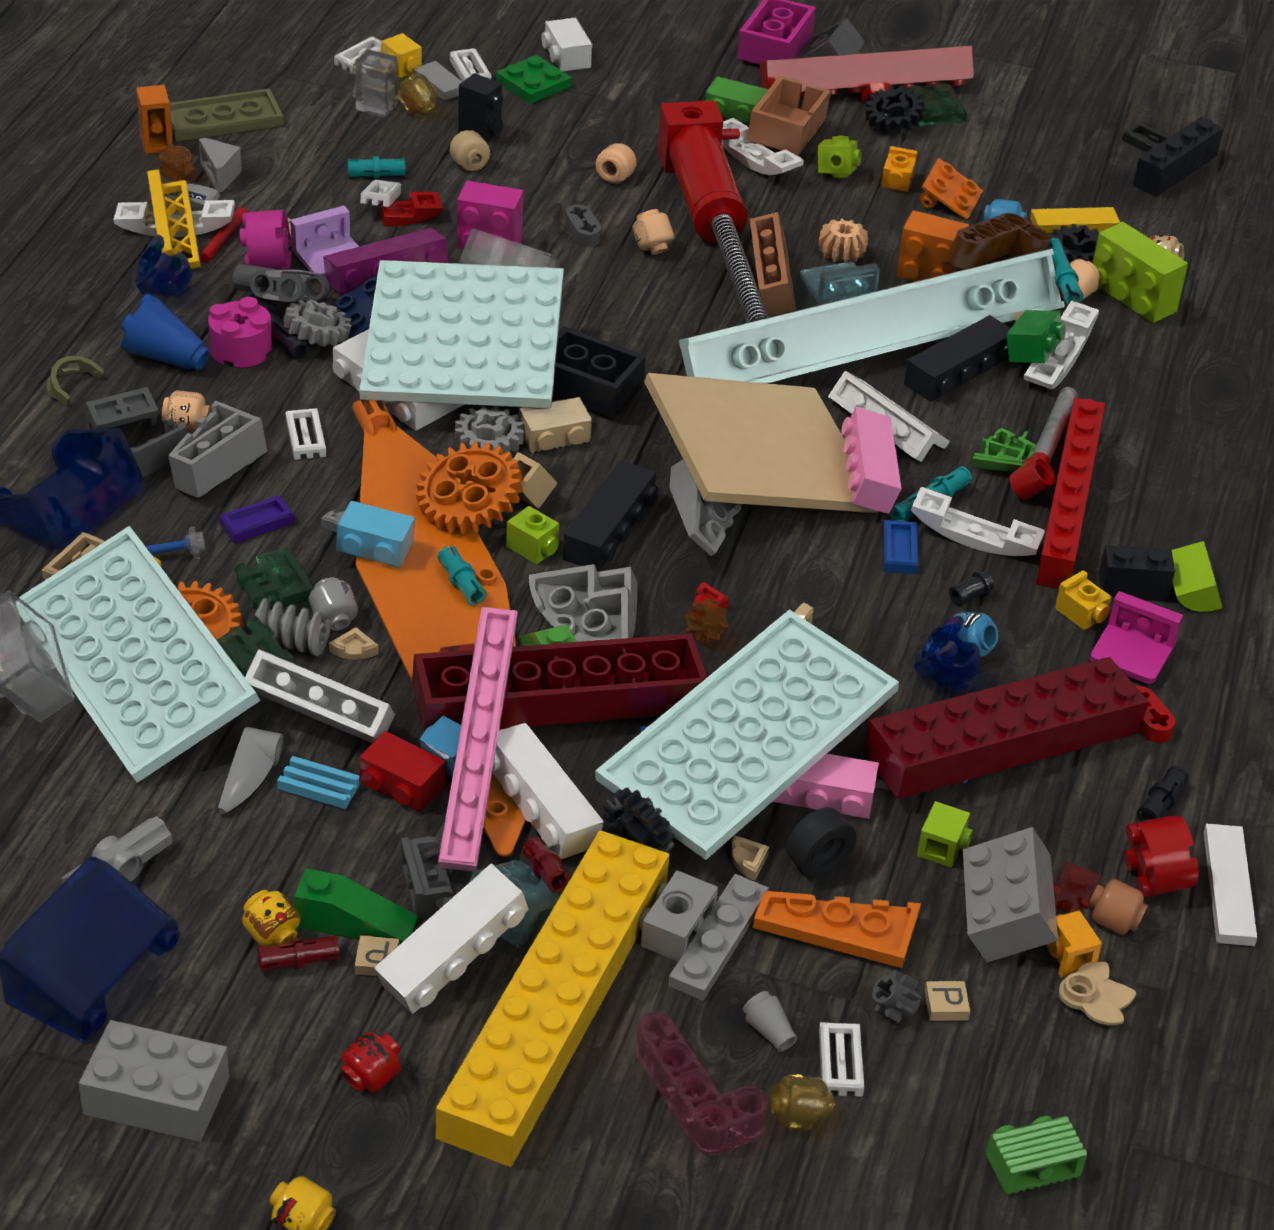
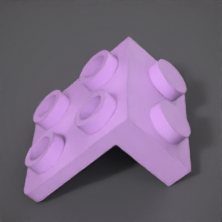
M345 206L290 220L292 251L310 272L319 273L326 277L323 256L359 247L350 237L349 210Z

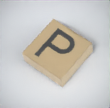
M360 935L355 961V974L378 976L374 967L399 946V939Z
M926 981L924 991L930 1021L969 1020L970 1007L965 981Z

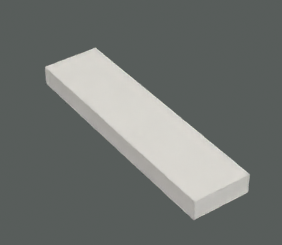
M1206 824L1203 833L1216 942L1255 946L1257 931L1243 827Z

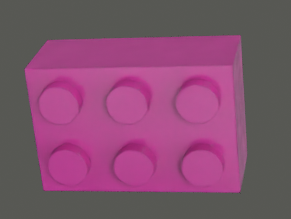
M763 0L739 32L737 59L744 60L749 64H760V61L797 58L813 35L816 7L789 0Z

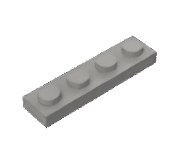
M734 874L669 975L668 986L704 1001L752 924L764 891H769V887Z

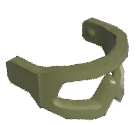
M66 356L57 360L52 367L51 374L46 383V393L50 398H56L66 406L70 403L71 397L60 388L56 378L57 375L60 377L67 374L89 372L97 379H100L104 375V370L91 359L82 356ZM68 364H79V367L60 369V367Z

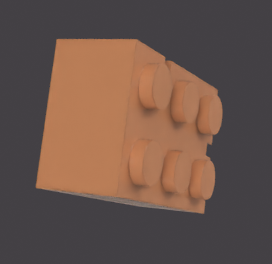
M780 75L751 111L747 140L759 143L764 147L769 146L779 150L786 149L795 155H799L807 145V142L810 141L825 121L831 91L807 84L801 110L798 107L803 82Z

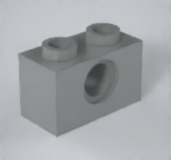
M676 870L668 883L663 882L659 887L652 908H645L640 917L638 928L642 930L641 947L678 962L716 904L718 887Z

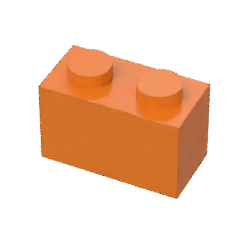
M165 85L136 87L140 137L145 154L173 151L170 102Z

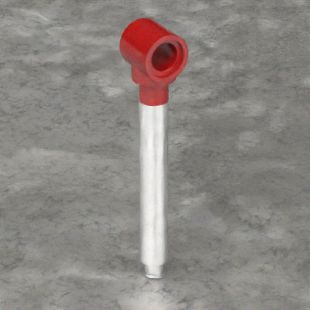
M1065 387L1060 391L1032 457L1027 458L1022 467L1010 474L1011 487L1023 500L1028 501L1055 483V474L1049 463L1070 417L1074 397L1078 398V394L1073 388Z

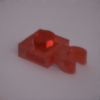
M1066 862L1053 887L1055 910L1063 909L1068 913L1079 911V907L1087 910L1088 903L1097 885H1100L1102 875Z

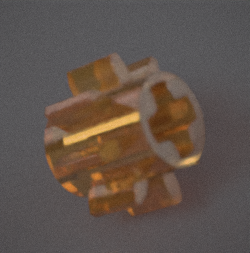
M169 144L157 156L162 161L159 167L160 171L169 179L178 178L182 181L195 168L190 163L193 155L184 146L174 147L173 144Z
M707 598L704 604L694 601L693 607L685 614L688 625L686 632L695 634L696 640L705 643L708 642L709 638L719 640L720 634L728 627L725 616L727 609L717 607V601Z

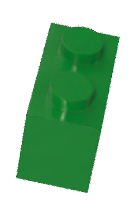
M1025 310L1007 332L1009 362L1045 363L1059 343L1065 338L1066 327L1065 323L1061 322L1060 311Z

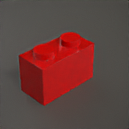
M387 731L359 757L360 783L418 812H421L446 784V760Z

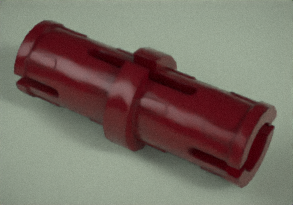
M537 837L529 839L523 846V854L530 861L534 875L543 880L550 891L553 889L554 893L563 892L570 881V876L563 869L560 857L554 851L549 850L543 840L540 841Z
M336 935L311 940H302L298 937L292 938L291 942L257 947V960L260 972L294 966L296 970L304 969L307 964L337 961L340 954Z

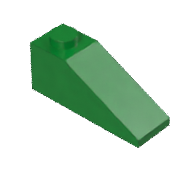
M305 868L294 895V907L300 914V923L297 928L357 940H360V935L399 939L400 945L414 933L418 922V916L343 875Z

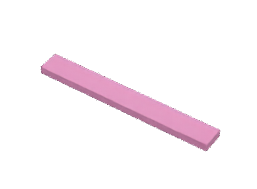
M481 608L438 860L439 868L477 871L518 618V611Z

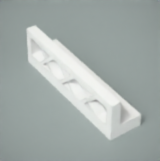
M844 371L828 396L850 413H853L855 407H859L891 417L895 445L920 462H922L933 444L945 449L950 442L871 385L847 371Z

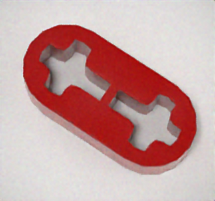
M1136 686L1148 700V706L1139 732L1152 742L1163 743L1170 740L1175 727L1174 716L1154 692L1144 686Z

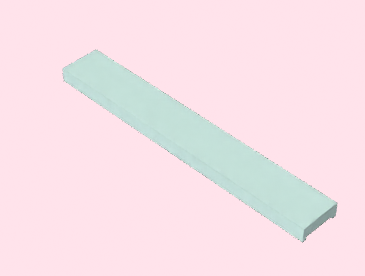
M1053 249L680 339L679 343L686 374L689 377L770 383L949 337L989 315L1004 323L1015 320L1016 312H1024L1025 310L1051 311L1063 308L1065 304L1064 301H1061L1059 289L1054 281L1056 274L1052 255H1054Z

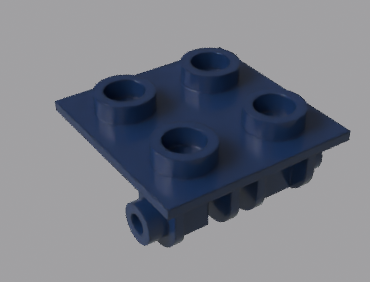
M377 275L330 304L337 307V312H345V318L351 319L349 339L369 329Z

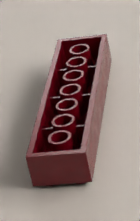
M690 633L514 646L500 729L510 728L523 723L532 727L662 716L707 678L693 635ZM474 650L414 654L412 689L423 733L442 716L462 726Z
M1107 657L870 719L862 752L869 761L879 763L877 772L896 798L900 799L1139 733L1148 706V700L1112 658Z

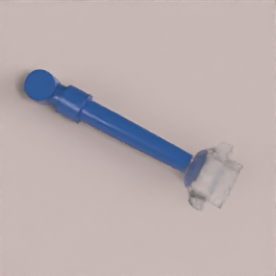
M195 526L189 528L182 541L145 546L151 555L185 549L195 559H200L199 552L206 551L203 531L196 532Z

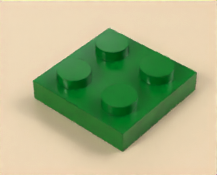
M538 55L531 56L526 60L496 71V81L502 83V86L529 104L571 87L572 77Z

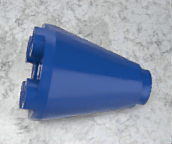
M146 294L143 297L134 315L128 314L121 325V330L125 331L120 347L130 354L196 371L201 370L209 358L210 349L205 347V343L161 300L150 294Z

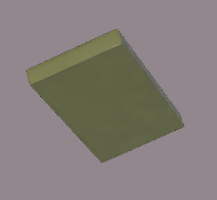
M270 89L170 103L171 128L175 142L284 126V116Z

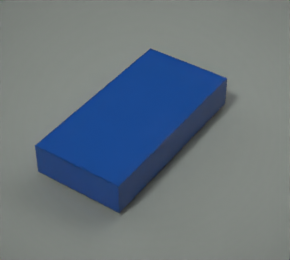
M884 520V572L917 574V522Z

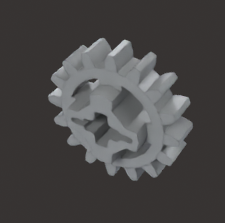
M299 300L298 304L292 302L290 307L286 308L283 321H285L284 327L290 328L289 333L298 334L299 340H308L309 344L318 343L320 346H326L329 343L337 346V342L343 343L348 339L351 319L345 318V312H337L338 310L335 306H326L324 302L319 304L315 300H310L306 303Z
M482 405L478 411L470 408L469 415L461 413L460 421L455 422V443H460V445L464 443L466 448L469 449L475 441H477L479 448H483L489 442L492 450L501 446L503 453L510 452V450L518 452L519 444L524 442V423L519 422L518 414L510 416V409L498 411V406H494L492 410H487L485 405Z

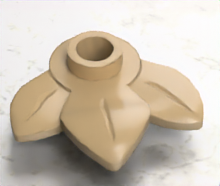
M1088 962L1081 965L1078 972L1068 975L1061 982L1059 997L1064 1004L1073 1009L1082 1010L1088 1018L1097 1023L1119 1025L1124 1022V1016L1120 1010L1131 1004L1135 998L1136 991L1108 979L1109 966L1107 962Z

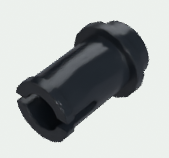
M977 571L972 574V578L950 587L949 594L955 605L962 606L964 603L979 596H988L994 588V583L987 572Z

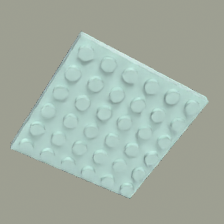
M380 260L359 389L360 399L551 408L563 288V268Z

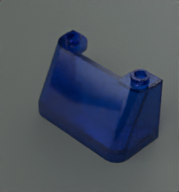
M121 429L67 430L55 440L52 446V458L57 467L55 472L26 494H12L9 489L0 487V523L56 549H65L82 532H90L137 494L142 486L141 470Z
M95 856L89 857L4 944L0 953V975L5 1003L83 1043L93 1031H97L103 1026L107 1018L105 1000L107 992L147 949L158 956L163 955L166 951H171L179 940L178 923L110 863Z

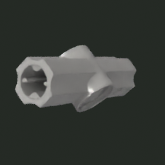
M155 816L154 818H149L119 839L115 836L104 838L95 847L90 859L62 877V885L67 891L69 898L79 905L86 903L116 881L121 885L132 882L141 872L144 862L173 843L172 834L166 827L165 822Z

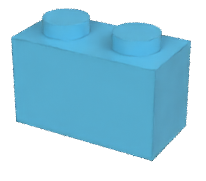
M350 501L337 525L336 551L401 567L413 544L415 517Z

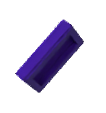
M280 496L219 515V524L233 543L294 523L293 512Z

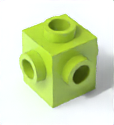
M833 136L832 140L825 139L818 145V173H832V177L846 178L861 164V150L857 149V141L849 140L848 136Z

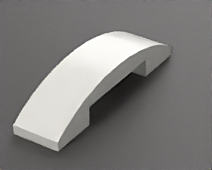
M732 118L724 121L723 129L738 128L740 130V138L722 140V146L735 159L751 170L767 175H777L803 165V159L786 149L774 153L759 143L747 140L749 127Z
M205 201L203 211H192L195 235L211 232L231 222L235 201ZM147 202L118 203L114 216L115 225L136 233L157 236L154 212H149ZM175 211L170 218L178 221L184 213ZM179 230L173 237H186L188 234Z
M1071 301L1061 316V322H1064L1066 327L1064 340L1059 343L1045 363H1031L1024 375V380L1049 389L1057 387L1066 377L1081 353L1099 315V310Z
M924 487L920 488L911 511L936 532L957 543L988 553L1009 556L1036 555L1045 530L1015 519L1011 528L1004 527L950 508L952 497Z

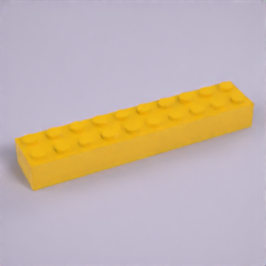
M601 830L598 831L437 1105V1140L512 1167L641 932L638 925L643 911L647 907L652 908L659 887L663 882L667 883L669 853Z

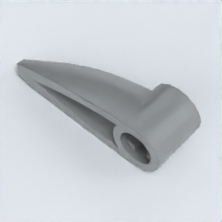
M245 727L218 806V814L229 812L247 799L263 782L272 766L278 764L283 746V734Z

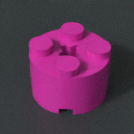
M266 210L243 213V228L240 229V242L242 247L247 246L248 254H245V264L278 270L290 269L292 252L288 250V241H291L286 212L284 210Z
M244 297L239 301L211 306L208 318L210 353L217 362L224 364L225 360L233 362L234 367L245 368L258 365L267 359L266 354L272 351L271 316L266 308L258 304L257 299Z

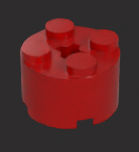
M1180 815L1165 816L1126 825V836L1130 849L1124 851L1125 863L1129 872L1136 871L1138 875L1137 888L1143 893L1144 898L1185 890L1197 885L1199 876L1197 857L1190 859L1188 847L1194 845L1185 820Z

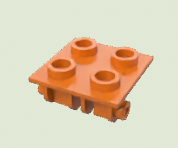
M938 158L921 187L925 191L920 197V202L923 207L931 208L940 201L967 221L983 190L974 181L967 179L956 171L951 164L945 163Z

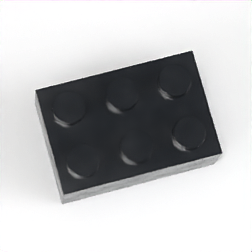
M563 326L558 332L553 396L563 400L580 397L585 408L615 418L644 386L646 356Z

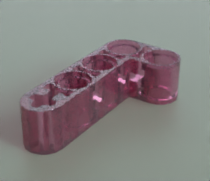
M654 1011L646 1013L640 1018L636 1054L690 1141L699 1152L705 1155L721 1154L762 1136L765 1130L768 1098L761 1089L745 1086L721 1095L668 1015Z

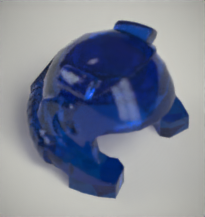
M157 235L147 244L148 247L140 255L135 283L139 291L144 295L156 294L166 297L176 295L180 297L191 288L188 285L193 276L190 264L183 253L171 256L162 253L164 238L161 235Z
M961 616L949 618L944 621V625L934 629L917 654L914 663L915 670L920 676L930 677L941 686L951 687L953 691L969 688L971 686L970 681L981 671L980 650L977 644L965 642L957 635L964 623Z

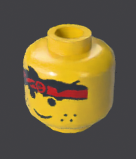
M304 1176L296 1177L288 1184L282 1181L276 1187L269 1200V1204L274 1206L271 1215L272 1222L281 1230H327L336 1213V1209L332 1207V1195Z

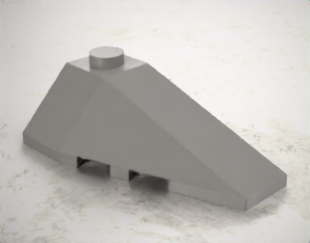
M681 460L671 467L669 488L688 536L712 556L719 549L726 536V529L732 526L734 522L732 518L740 512L742 504L704 501L684 460Z

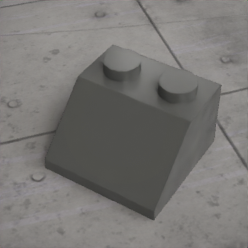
M846 17L810 39L797 58L861 54L859 50L865 41Z

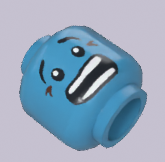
M961 612L951 618L945 630V638L949 648L958 656L984 657L995 647L998 641V629L990 616L984 613Z

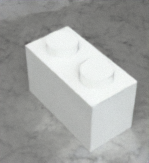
M577 19L545 21L542 44L549 51L551 61L555 62L561 71L591 68L592 43Z

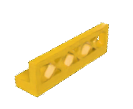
M159 169L147 171L159 250L165 273L201 267L186 180L162 184ZM182 191V194L175 201L165 197V194ZM176 210L184 213L178 221L170 218ZM179 230L188 234L182 241L173 238ZM182 251L193 256V258L175 260Z

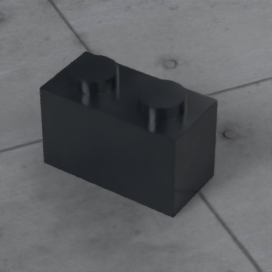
M473 73L459 84L458 133L465 130L474 131L486 143L500 133L503 126L501 119V107L503 104L502 83Z
M1105 545L1099 570L1100 589L1112 598H1115L1120 591L1142 600L1168 602L1175 574L1172 550Z

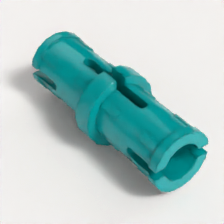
M373 156V159H348V178L365 176L374 177V179H380V176L403 177L405 176V158L379 159V156Z
M450 546V550L448 547H444L437 557L450 576L448 580L453 587H458L469 605H474V601L476 604L481 603L487 593L474 575L475 570L471 564L466 563L462 559L456 547Z

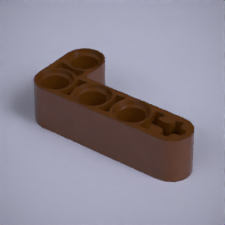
M1005 213L958 230L947 255V260L956 267L970 269L1007 254L1019 257L1047 250L1051 236L1023 217L1013 213Z

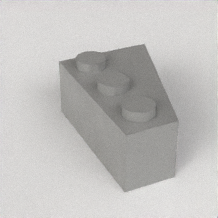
M215 401L211 405L212 412L208 417H201L197 421L198 428L193 434L187 433L168 455L175 488L199 498L266 453L267 446L261 418Z

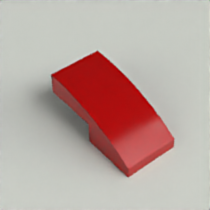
M410 191L408 201H394L389 207L383 206L382 200L379 204V213L383 226H400L418 223L443 213V206L438 192Z

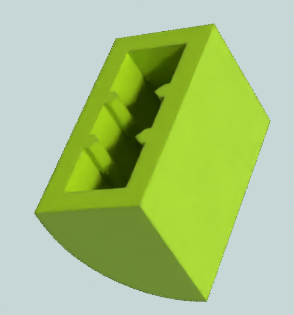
M1204 541L1172 550L1175 568L1173 585L1179 602L1186 608L1199 612L1222 609V602Z

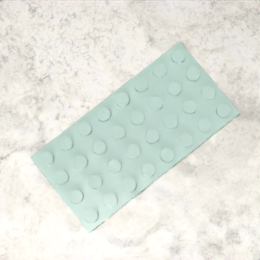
M130 526L12 601L21 617L136 783L261 701L254 689Z
M788 610L595 770L596 781L613 793L628 787L632 793L638 790L642 798L649 797L653 802L654 808H660L662 810L660 815L670 822L667 830L674 833L677 840L707 860L898 691L899 681L791 610Z

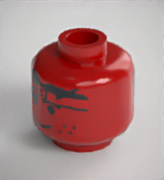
M366 1032L341 1054L343 1066L340 1068V1072L357 1092L362 1093L366 1090L370 1093H375L400 1072L401 1064L397 1055L401 1052V1049L394 1039L386 1033L380 1037L373 1032Z

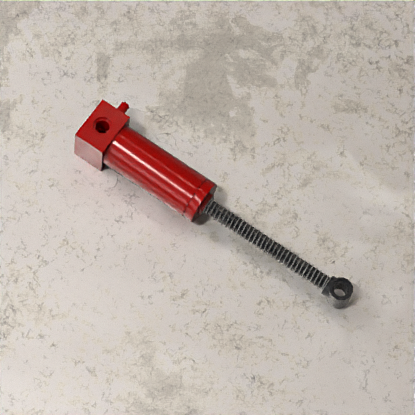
M715 100L661 103L657 151L665 173L675 172L695 231L700 238L719 244L746 322L750 323L769 318L738 236L746 226L748 220L747 210L722 147V140L739 139L740 130L738 128L723 129L724 121Z

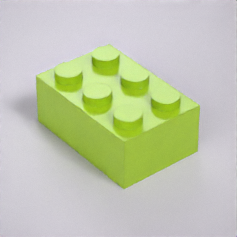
M1124 222L1100 232L1093 259V264L1100 274L1098 287L1152 323L1177 312L1188 263Z

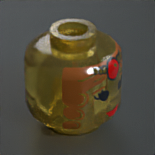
M414 72L397 85L399 87L397 97L409 113L416 114L421 112L422 115H425L436 106L433 101L437 98L438 92L425 75H416Z

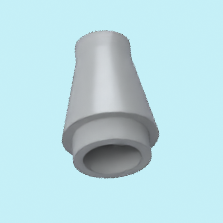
M763 991L753 996L744 1005L745 1021L771 1042L778 1052L790 1048L797 1041L798 1037L793 1032L777 996H771L768 991Z

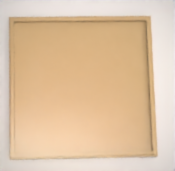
M647 373L644 382L704 501L867 513L879 512L853 504L851 490L848 489L847 454L843 452L845 439L815 388Z

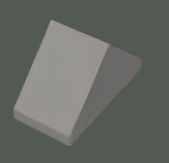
M200 138V163L218 192H223L242 172L241 147L208 138Z

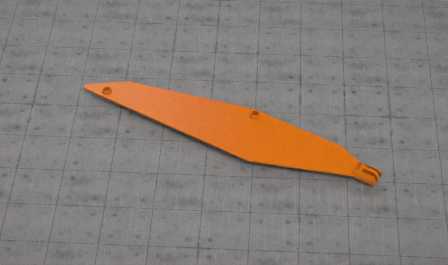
M361 400L354 402L352 409L364 432L360 503L415 517L413 544L401 567L356 556V568L412 681L414 654L474 650L481 608L510 610L507 588L480 535L473 530L472 526L468 527L464 534H461L459 527H456L453 532L449 533L446 525L437 529L435 522L429 523L426 515H422L415 494L418 492L416 482L422 481L420 472H429L428 462L438 463L437 457L395 425L383 400H365L364 405ZM450 546L456 547L462 559L466 563L471 564L475 570L474 575L487 593L481 603L476 604L474 601V605H469L458 587H453L448 580L450 576L437 557L444 547H448L449 550ZM514 636L513 647L516 646L515 636ZM492 773L484 830L495 853L499 856L507 857L513 853L526 819L521 809L504 792L501 783Z

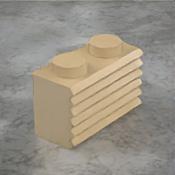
M580 397L552 402L551 408H519V422L524 423V441L532 453L535 451L540 452L541 450H552L554 447L558 449L560 446L564 448L566 445L582 444L584 441L588 443L591 439V416H589V412L585 409Z

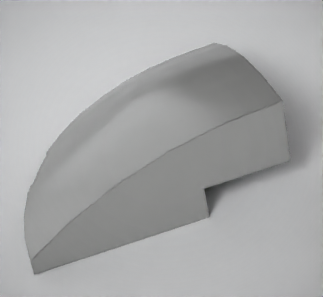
M592 564L529 575V586L535 605L552 628L568 625L577 642L633 638L637 615V580L631 567L598 572L595 565Z

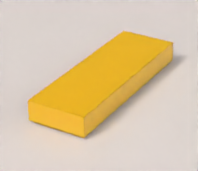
M1114 207L1031 209L1030 215L1032 224L1048 234H1052L1054 229L1061 230L1062 225L1071 228L1072 224H1075L1078 228L1079 226L1087 225L1090 231L1098 229V232H1102L1120 223Z

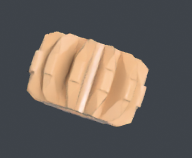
M842 218L840 221L830 220L829 224L823 225L820 232L819 251L824 254V258H832L833 262L842 261L844 264L847 261L857 262V259L863 258L868 243L867 231L863 229L862 224H854L853 220L844 221Z

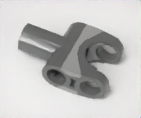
M241 263L237 265L233 273V284L236 290L252 291L260 298L283 302H298L299 300L322 301L327 297L330 289L328 279L324 275L297 269L278 270ZM315 279L321 284V292L317 296L312 290V284Z

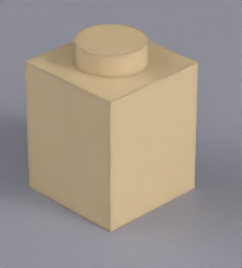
M518 452L513 460H517L523 482H521L523 492L517 493L518 497L539 509L558 483L541 464Z

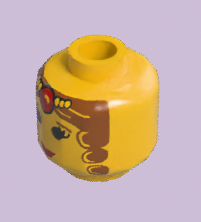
M261 890L245 903L242 923L259 946L291 942L292 938L297 937L296 929L300 923V914L282 892Z

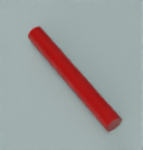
M239 207L233 214L231 222L223 226L200 253L199 258L203 263H209L242 223V214L248 212L245 208Z

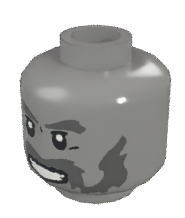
M338 578L322 579L315 584L314 589L309 595L313 615L316 611L321 612L322 623L329 619L331 629L334 631L347 628L358 613V606L350 584Z

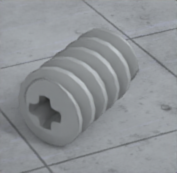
M264 598L254 616L252 635L254 638L257 637L259 642L267 643L270 641L275 646L283 644L285 648L291 650L296 647L298 652L306 653L309 651L311 655L319 656L323 653L328 642L331 622L327 619L325 623H322V613L316 611L310 620L307 608H303L299 616H296V607L291 604L286 612L283 613V604L279 601L270 610V600Z

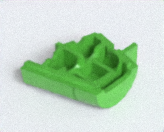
M1000 428L995 432L994 436L988 439L983 438L981 452L974 454L972 468L1013 473L1022 467L1027 458L1032 457L1036 444L1027 440L1028 431H1025L1022 437L1019 436L1016 439L1014 433Z

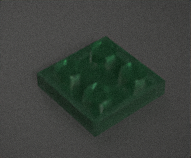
M938 83L934 86L910 87L913 88L914 94L920 93L921 99H924V119H919L920 124L918 126L966 122L967 111L950 84Z

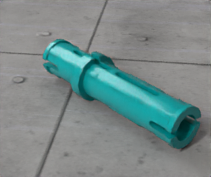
M1051 238L1052 247L1049 245L1047 250L1053 249L1054 252L1052 259L1056 274L1055 284L1062 291L1067 304L1071 301L1076 302L1074 299L1075 295L1078 301L1081 302L1083 292L1078 285L1079 277L1069 264L1061 240Z
M960 466L944 477H936L925 488L953 497L955 492L972 483L970 481L972 480V475L966 467ZM918 492L893 505L889 513L892 520L908 521L916 516L911 511Z

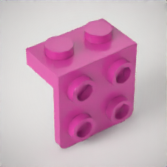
M1119 591L1113 601L1109 623L1092 650L1090 661L1111 657L1126 676L1152 684L1157 679L1176 645L1183 615Z

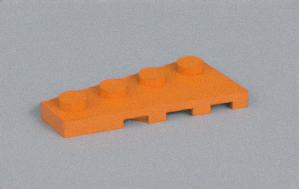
M764 891L754 917L753 928L902 968L919 916L921 903L908 902L907 907L889 906V901L873 899L872 904L850 903L849 897L835 896L832 900L822 901L816 900L815 896L811 894Z

